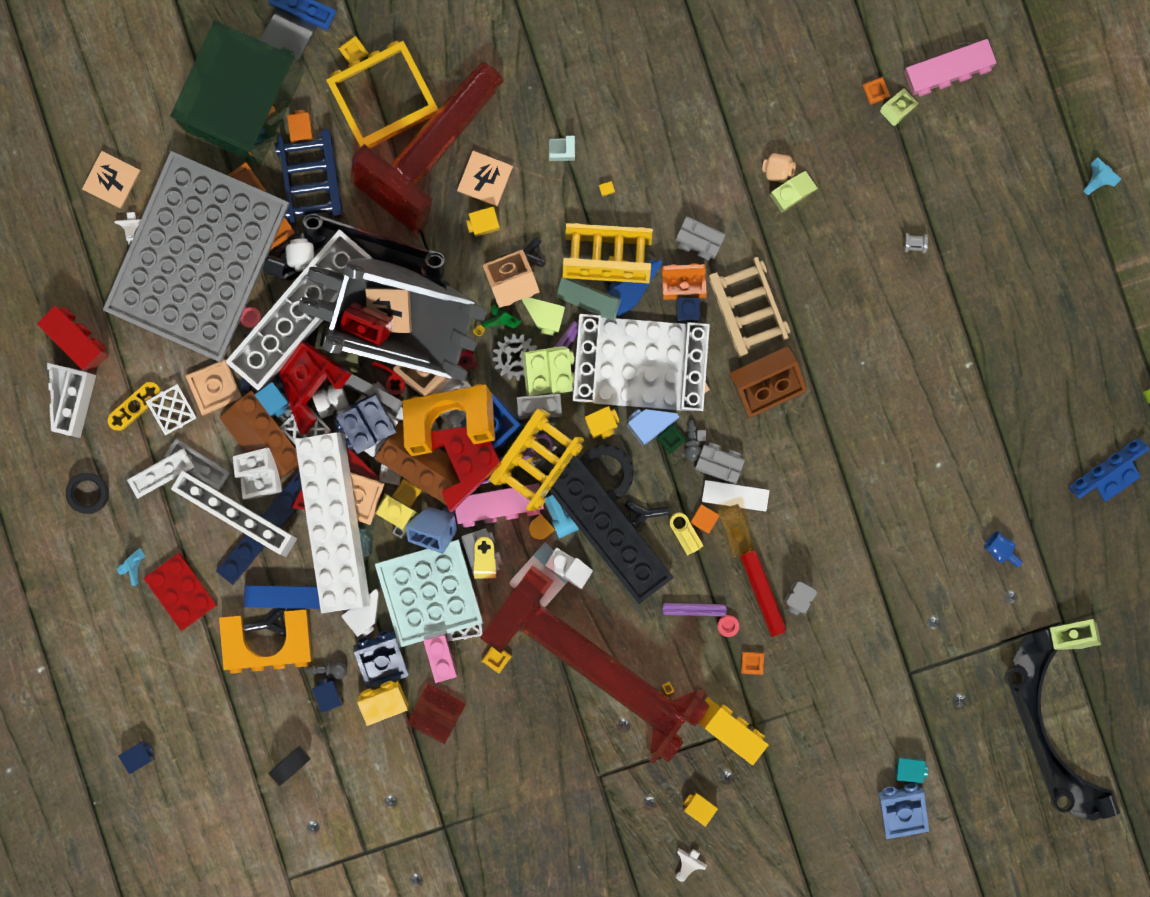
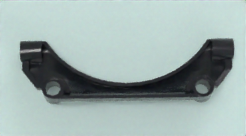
M317 214L305 216L302 234L294 235L279 247L273 256L269 255L263 269L265 274L287 281L294 280L303 271H295V268L287 264L286 246L291 243L290 241L294 239H307L308 242L313 244L314 257H316L336 232L341 230L373 259L407 268L444 289L446 285L449 286L448 281L442 280L445 273V259L441 253L321 217Z
M1050 628L1037 631L1023 638L1012 658L1015 667L1005 672L1004 680L1010 689L1050 795L1051 805L1060 812H1070L1072 815L1093 821L1100 818L1113 817L1119 814L1120 811L1112 790L1094 785L1074 773L1058 756L1046 734L1041 713V692L1047 668L1057 650L1053 646ZM1014 672H1018L1021 676L1017 684H1013L1011 681V675ZM1066 796L1067 804L1060 808L1057 803L1058 799Z

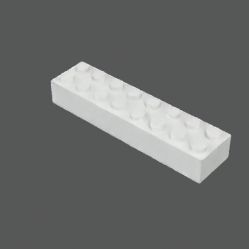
M338 230L226 360V363L258 391L262 390L278 374L301 342H305L323 321L320 318L300 312L298 310L300 299L308 297L336 303L339 291L327 288L325 284L307 278L309 268L319 267L344 272L349 260L373 258L341 230Z
M336 432L295 439L321 613L371 606L344 433Z

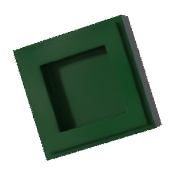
M674 424L656 437L669 454L687 441Z

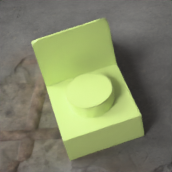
M904 88L881 107L880 112L895 126L919 103Z

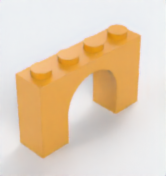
M476 384L464 389L456 388L444 393L436 392L428 396L412 397L402 401L404 447L411 456L432 453V425L442 413L449 410H462L466 412L467 435L473 444L495 440L492 393L486 384Z
M308 609L284 612L286 625L285 644L277 654L267 657L260 656L249 648L245 637L243 615L219 618L224 670H230V674L242 673L243 668H251V672L263 671L265 670L264 666L272 665L273 670L284 669L286 664L295 663V667L308 666V662L313 661Z

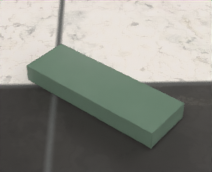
M561 277L556 295L559 299L611 321L616 319L621 302L619 298L576 280Z

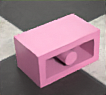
M446 634L424 640L435 683L457 677Z

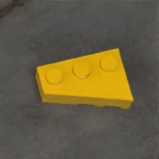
M707 697L692 718L747 762L754 765L768 747V744L763 740L765 736L756 729L753 732L747 728L749 723L740 716L735 719L731 716L733 713L731 709L724 704L720 707Z

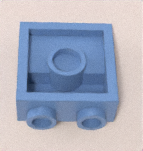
M908 783L904 788L897 790L894 787H886L883 789V792L878 793L886 839L929 832L925 796L921 785L917 786L915 783Z

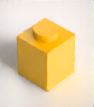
M494 207L469 213L470 219L466 220L469 233L474 232L475 237L500 230Z
M697 792L694 795L689 794L683 802V805H685L684 812L705 827L718 810L714 804Z

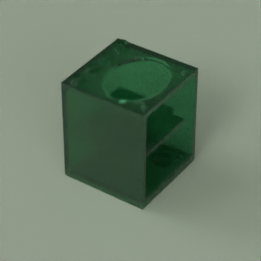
M214 20L170 117L184 132L261 166L304 72L296 56L293 55V51L282 47L280 50Z

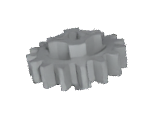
M512 334L511 340L505 336V343L498 341L497 344L500 349L493 350L498 356L492 359L494 362L499 363L495 366V369H502L501 376L508 374V380L516 376L517 381H520L521 375L525 377L524 370L519 372L511 370L514 367H522L524 369L522 352H527V350L534 351L537 349V346H530L531 339L524 341V335L516 339V335ZM513 343L521 344L518 348L508 346ZM503 352L507 355L505 365H503L501 359ZM518 352H519V353L521 352V354H520V359H521V361H520V362L515 361L514 363L512 362V364H511V361H512V356H511V354H512V353L517 354Z

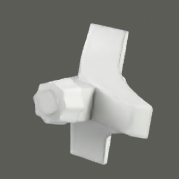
M127 212V220L115 221L116 224L123 227L128 245H131L141 222V219H136L135 212Z
M678 848L677 853L681 858L682 866L675 876L676 879L684 882L693 871L706 869L707 865L697 859L700 855L699 852L693 849L688 854Z

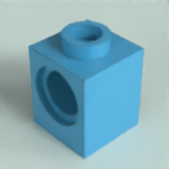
M273 382L255 394L256 398L272 417L275 415L279 417L288 410V400Z

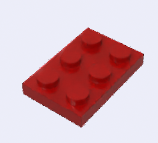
M180 553L143 578L181 631L218 606Z

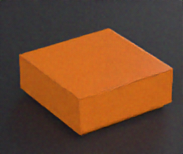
M883 77L862 84L869 105L890 98Z
M701 504L690 523L709 534L720 515Z
M742 652L741 674L763 675L764 653Z

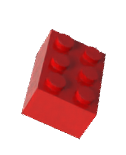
M55 305L37 325L83 371L93 372L109 356L105 351L107 347L99 339L92 338L90 336L92 332L84 324L77 323L75 321L77 317L68 308L66 309L64 306L60 308Z

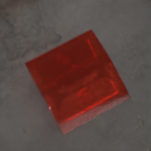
M427 684L406 725L445 745L466 703Z

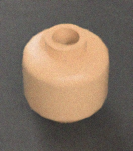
M773 153L768 160H764L762 171L766 172V177L769 181L785 183L794 177L796 163L793 162L791 156Z

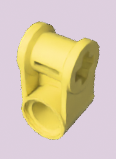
M480 537L476 540L474 546V579L496 578V559H494L493 541L488 537ZM482 541H486L487 545L491 546V548L487 549L486 553H482V549H478V545H481Z

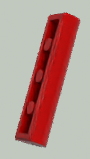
M753 550L740 555V560L770 636L774 637L787 631L786 625L757 551Z

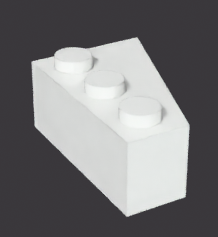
M47 363L50 378L48 387L51 395V431L81 438L96 375Z

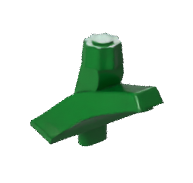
M495 304L490 310L496 317L483 322L482 326L489 328L507 325L515 329L521 321L502 311L501 307L499 308L498 304Z

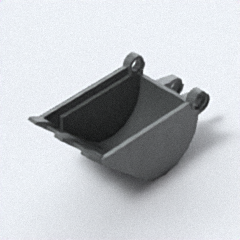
M357 258L349 260L344 272L319 267L309 268L307 278L325 284L327 288L339 291L336 303L302 297L299 302L298 310L300 312L330 322L327 336H325L322 346L324 350L338 354L346 351L450 379L466 380L468 372L458 365L462 348L475 351L477 341L467 334L472 318L483 321L487 312L476 304V301L448 285L444 289L407 268L375 259ZM368 287L401 288L410 291L412 332H391L389 337L378 346L340 330L343 313L351 304L355 302L363 307H367L366 289Z

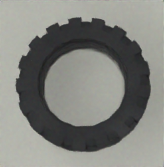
M601 444L587 450L580 459L587 468L594 458L602 455L617 459L623 469V478L620 485L607 492L615 501L621 498L631 487L634 469L629 456L622 449L613 445Z

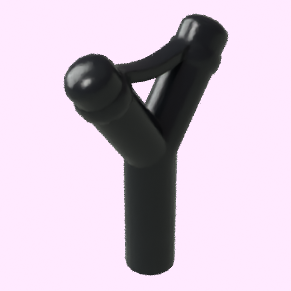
M535 237L523 251L528 262L544 267L546 261L542 259L539 251L541 239ZM536 248L539 257L531 254Z
M630 500L625 503V507L630 512V522L636 529L647 518L669 515L668 507L645 509ZM632 511L639 514L634 520Z
M275 609L266 620L244 624L245 632L268 629L280 636L286 637V629L283 623L285 609ZM279 617L282 627L274 623Z

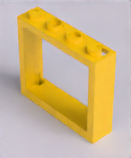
M394 41L387 46L388 49L379 52V50L374 51L367 56L368 59L362 62L357 60L349 64L348 69L342 72L337 70L329 75L330 78L326 79L363 152L439 114V109L404 41L400 43L399 41ZM402 52L428 106L363 138L336 84Z

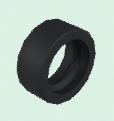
M81 473L74 476L66 487V499L69 506L82 514H93L100 511L106 505L109 498V489L106 482L100 476L93 473ZM83 481L94 482L100 490L98 501L91 506H83L75 498V489Z
M298 746L268 774L278 786H281L311 758Z

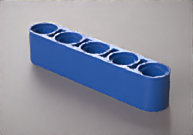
M244 585V607L320 609L317 587Z

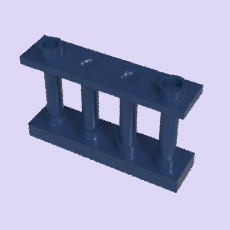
M330 129L321 130V136L318 139L285 144L284 138L279 136V143H275L277 156H281L287 202L290 203L285 214L286 220L290 219L291 224L294 225L297 224L296 216L328 211L333 213L334 218L343 217ZM313 148L324 150L325 158H321L319 161L288 165L286 152ZM318 169L327 170L328 179H324V182L291 186V173ZM323 190L330 192L331 200H328L327 203L294 208L293 195Z

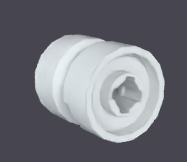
M330 385L328 390L319 389L312 396L321 419L333 415L335 410L340 411L350 406L343 387L335 389L333 385Z

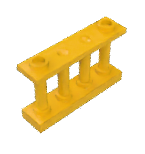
M566 223L565 240L572 241L571 256L563 260V278L650 283L651 263H644L645 245H651L653 229ZM580 241L593 242L592 260L579 259ZM602 242L615 243L614 261L601 260ZM623 244H636V262H622Z
M537 409L502 459L501 465L489 478V481L494 485L507 483L530 501L526 507L528 511L539 510L546 501L545 496L572 457L577 456L583 448L581 444L584 439L582 437H575L573 441L548 423L550 413L544 409ZM539 430H544L567 447L561 458L536 441L537 438L535 436ZM527 448H532L555 465L548 476L524 459L523 453ZM519 465L542 483L536 494L512 477L510 472L514 466Z

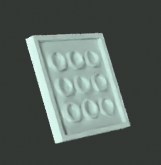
M459 539L451 541L443 554L430 549H423L375 564L399 647L484 623Z

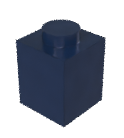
M700 298L677 299V322L699 321Z
M328 678L316 682L317 687L312 690L321 713L344 704L335 680L329 682Z
M142 741L118 755L127 772L132 774L155 760L153 756L155 751L149 743L146 744L145 741Z

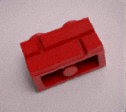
M354 302L344 311L340 330L380 346L391 333L393 318Z

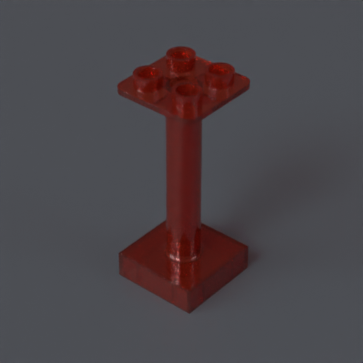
M533 564L480 636V639L502 653L517 632H523L651 725L653 732L651 749L647 753L648 760L654 764L661 757L669 763L684 742L681 740L682 737L676 734L683 723L687 721L695 727L708 710L710 705L702 699L706 691L698 684L691 693L671 700L541 605L540 600L555 579Z

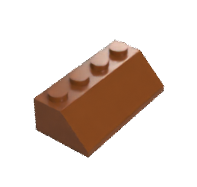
M250 391L234 403L220 419L245 453L264 448L270 449L281 481L299 467L296 447L282 431L275 418L268 414L256 398V393Z
M398 422L396 425L397 432L387 438L374 459L447 505L441 492L460 483L449 455L438 448L432 451V453L411 456L404 447L403 425Z

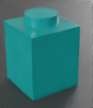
M896 758L894 779L923 783L924 778H927L928 765H925L924 760Z

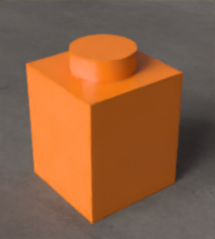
M305 110L293 111L292 115H287L291 143L314 140L309 113H305Z

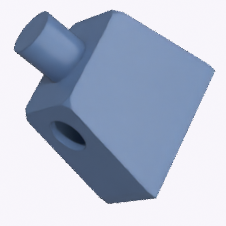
M445 506L442 510L427 507L405 525L408 542L443 554L457 531L455 510L450 512L448 506Z

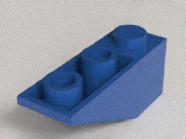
M653 259L648 262L651 263L650 283L662 265L661 260L656 262ZM615 282L606 288L608 290L607 294L621 299L617 312L618 317L638 305L650 283L622 282L619 284Z

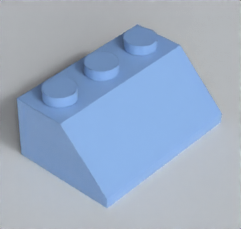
M647 409L643 412L637 410L629 416L627 427L643 447L677 421L679 416L677 413Z

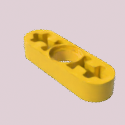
M153 382L145 383L109 415L108 425L117 431L126 429L149 408L138 395L141 394L144 397L148 393L146 390L148 387L151 389L155 387L154 394L156 396L161 392V388ZM148 396L145 400L147 401L148 399L152 398V396ZM160 397L154 399L152 403H155ZM133 400H137L141 405L140 410L136 413H132L129 410V404ZM124 408L126 413L132 417L129 419L127 416H125L121 420L123 423L122 426H114V417H121L122 415H124L125 413L121 411Z

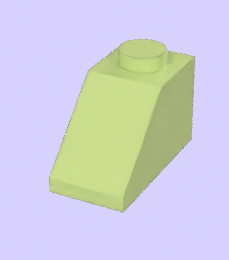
M804 171L772 191L770 197L781 213H783L818 188L807 172Z
M533 298L522 299L537 328L542 329V334L553 336L554 333L559 334L565 312L564 306Z
M1094 619L1050 628L1055 650L1083 649L1101 645L1098 626Z

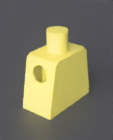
M387 494L383 495L375 510V514L405 531V525L419 515L418 512Z

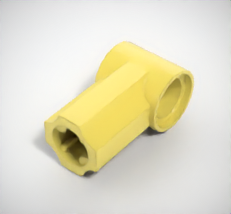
M681 512L673 513L669 518V526L686 554L694 553L703 547L688 517ZM678 516L683 517L685 520L682 528H675L673 525L674 519Z

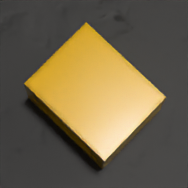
M612 181L599 185L602 197L615 193Z

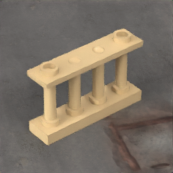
M758 257L753 258V267L723 278V276L719 277L716 272L708 276L738 358L747 355V349H750L751 345L781 335L784 341L789 338L788 334L790 333L787 322H783L764 275L767 273L766 266L763 260L759 262ZM756 274L758 275L761 287L732 298L730 296L726 297L724 289L727 288V285ZM765 294L769 307L740 318L738 316L734 317L731 309L735 305ZM773 314L777 327L748 338L741 336L739 329L743 325Z

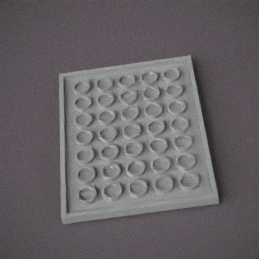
M170 151L103 311L222 362L290 203Z

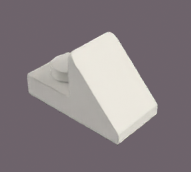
M557 547L545 565L546 568L580 589L583 588L593 572L592 569L578 558L574 559Z

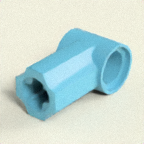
M553 495L545 498V505L553 519L552 523L559 539L579 530Z

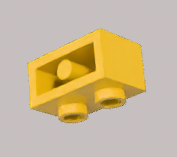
M609 406L584 418L593 439L602 436L604 439L615 434L614 430L617 429V423H619L615 409L610 410Z
M387 681L375 690L371 688L366 689L360 693L357 700L367 726L408 710V702L399 681Z

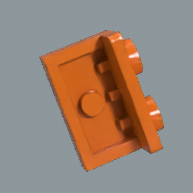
M693 263L690 265L671 264L663 266V300L707 298L705 265Z

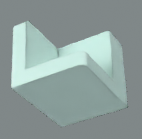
M566 136V139H549V161H575V136Z

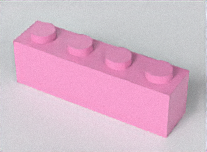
M986 39L907 67L904 70V74L912 96L919 94V97L931 93L933 88L939 87L940 90L947 88L955 80L959 79L960 82L971 79L972 74L978 72L980 75L992 71V67L995 66L996 60L989 41Z
M531 484L525 487L536 494L540 484ZM509 488L469 495L455 511L458 524H463V528L476 526L475 521L484 520L485 524L497 522L498 517L503 516L506 517V520L519 518L518 514L527 512V516L539 515L540 510H543L544 507L542 506L539 510L528 511L526 507L530 501L515 489Z

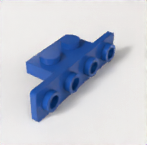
M1139 438L1131 441L1126 447L1112 454L1106 461L1077 479L1068 487L1069 490L1077 498H1081L1096 488L1101 499L1105 502L1141 478L1133 461L1149 450L1148 445Z

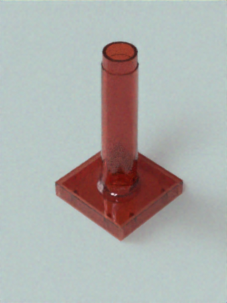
M481 62L391 164L386 162L367 145L363 144L353 156L350 182L414 234L418 235L428 223L433 198L421 190L418 185L493 97L496 90L503 83L501 75L489 64Z

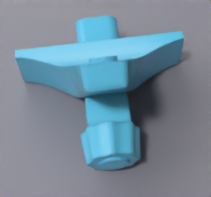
M1097 157L1090 164L1093 174L1083 192L1088 196L1103 185L1114 187L1121 178Z
M142 549L136 550L124 561V564H120L116 569L119 575L129 572L132 586L138 585V567L142 559L146 557Z

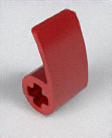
M371 363L372 367L381 369L391 375L386 381V390L390 395L399 397L405 392V382L396 372L380 363ZM395 382L396 384L397 382H399L400 390L397 391L395 389L394 391H392L391 383Z

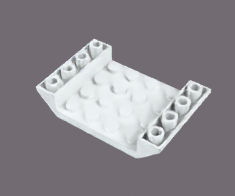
M579 314L573 401L678 411H703L710 324L689 322L681 324L617 318L611 321L600 315Z

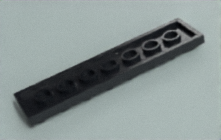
M561 444L552 453L561 458L567 447ZM573 456L549 491L640 604L672 580L674 576L579 456ZM543 458L534 466L548 476L555 465Z

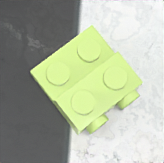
M559 346L522 352L526 395L558 394L573 391L572 385H574L575 374L571 372V364H574V355L572 351H569V348Z

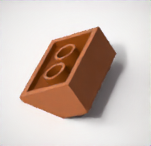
M788 346L729 373L748 418L807 392L798 362Z

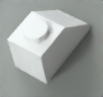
M378 589L369 594L371 606L350 609L342 615V618L357 637L361 634L366 637L374 630L373 625L377 621L380 597Z

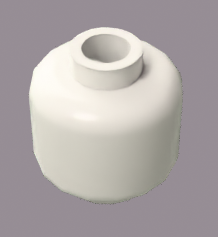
M307 239L291 240V243L286 246L287 264L295 268V271H304L315 258L313 244L308 242Z

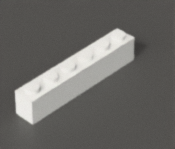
M181 471L171 488L174 492L284 557H287L297 540L296 537L184 471Z

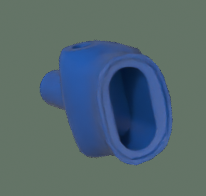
M999 531L994 532L984 544V549L999 563L1009 560L1017 568L1023 563L1013 553L1016 544L1005 538Z

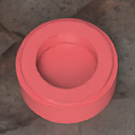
M246 307L240 322L244 327L254 329L262 320V315L256 308Z
M723 616L718 621V631L725 637H732L739 631V622L734 616Z

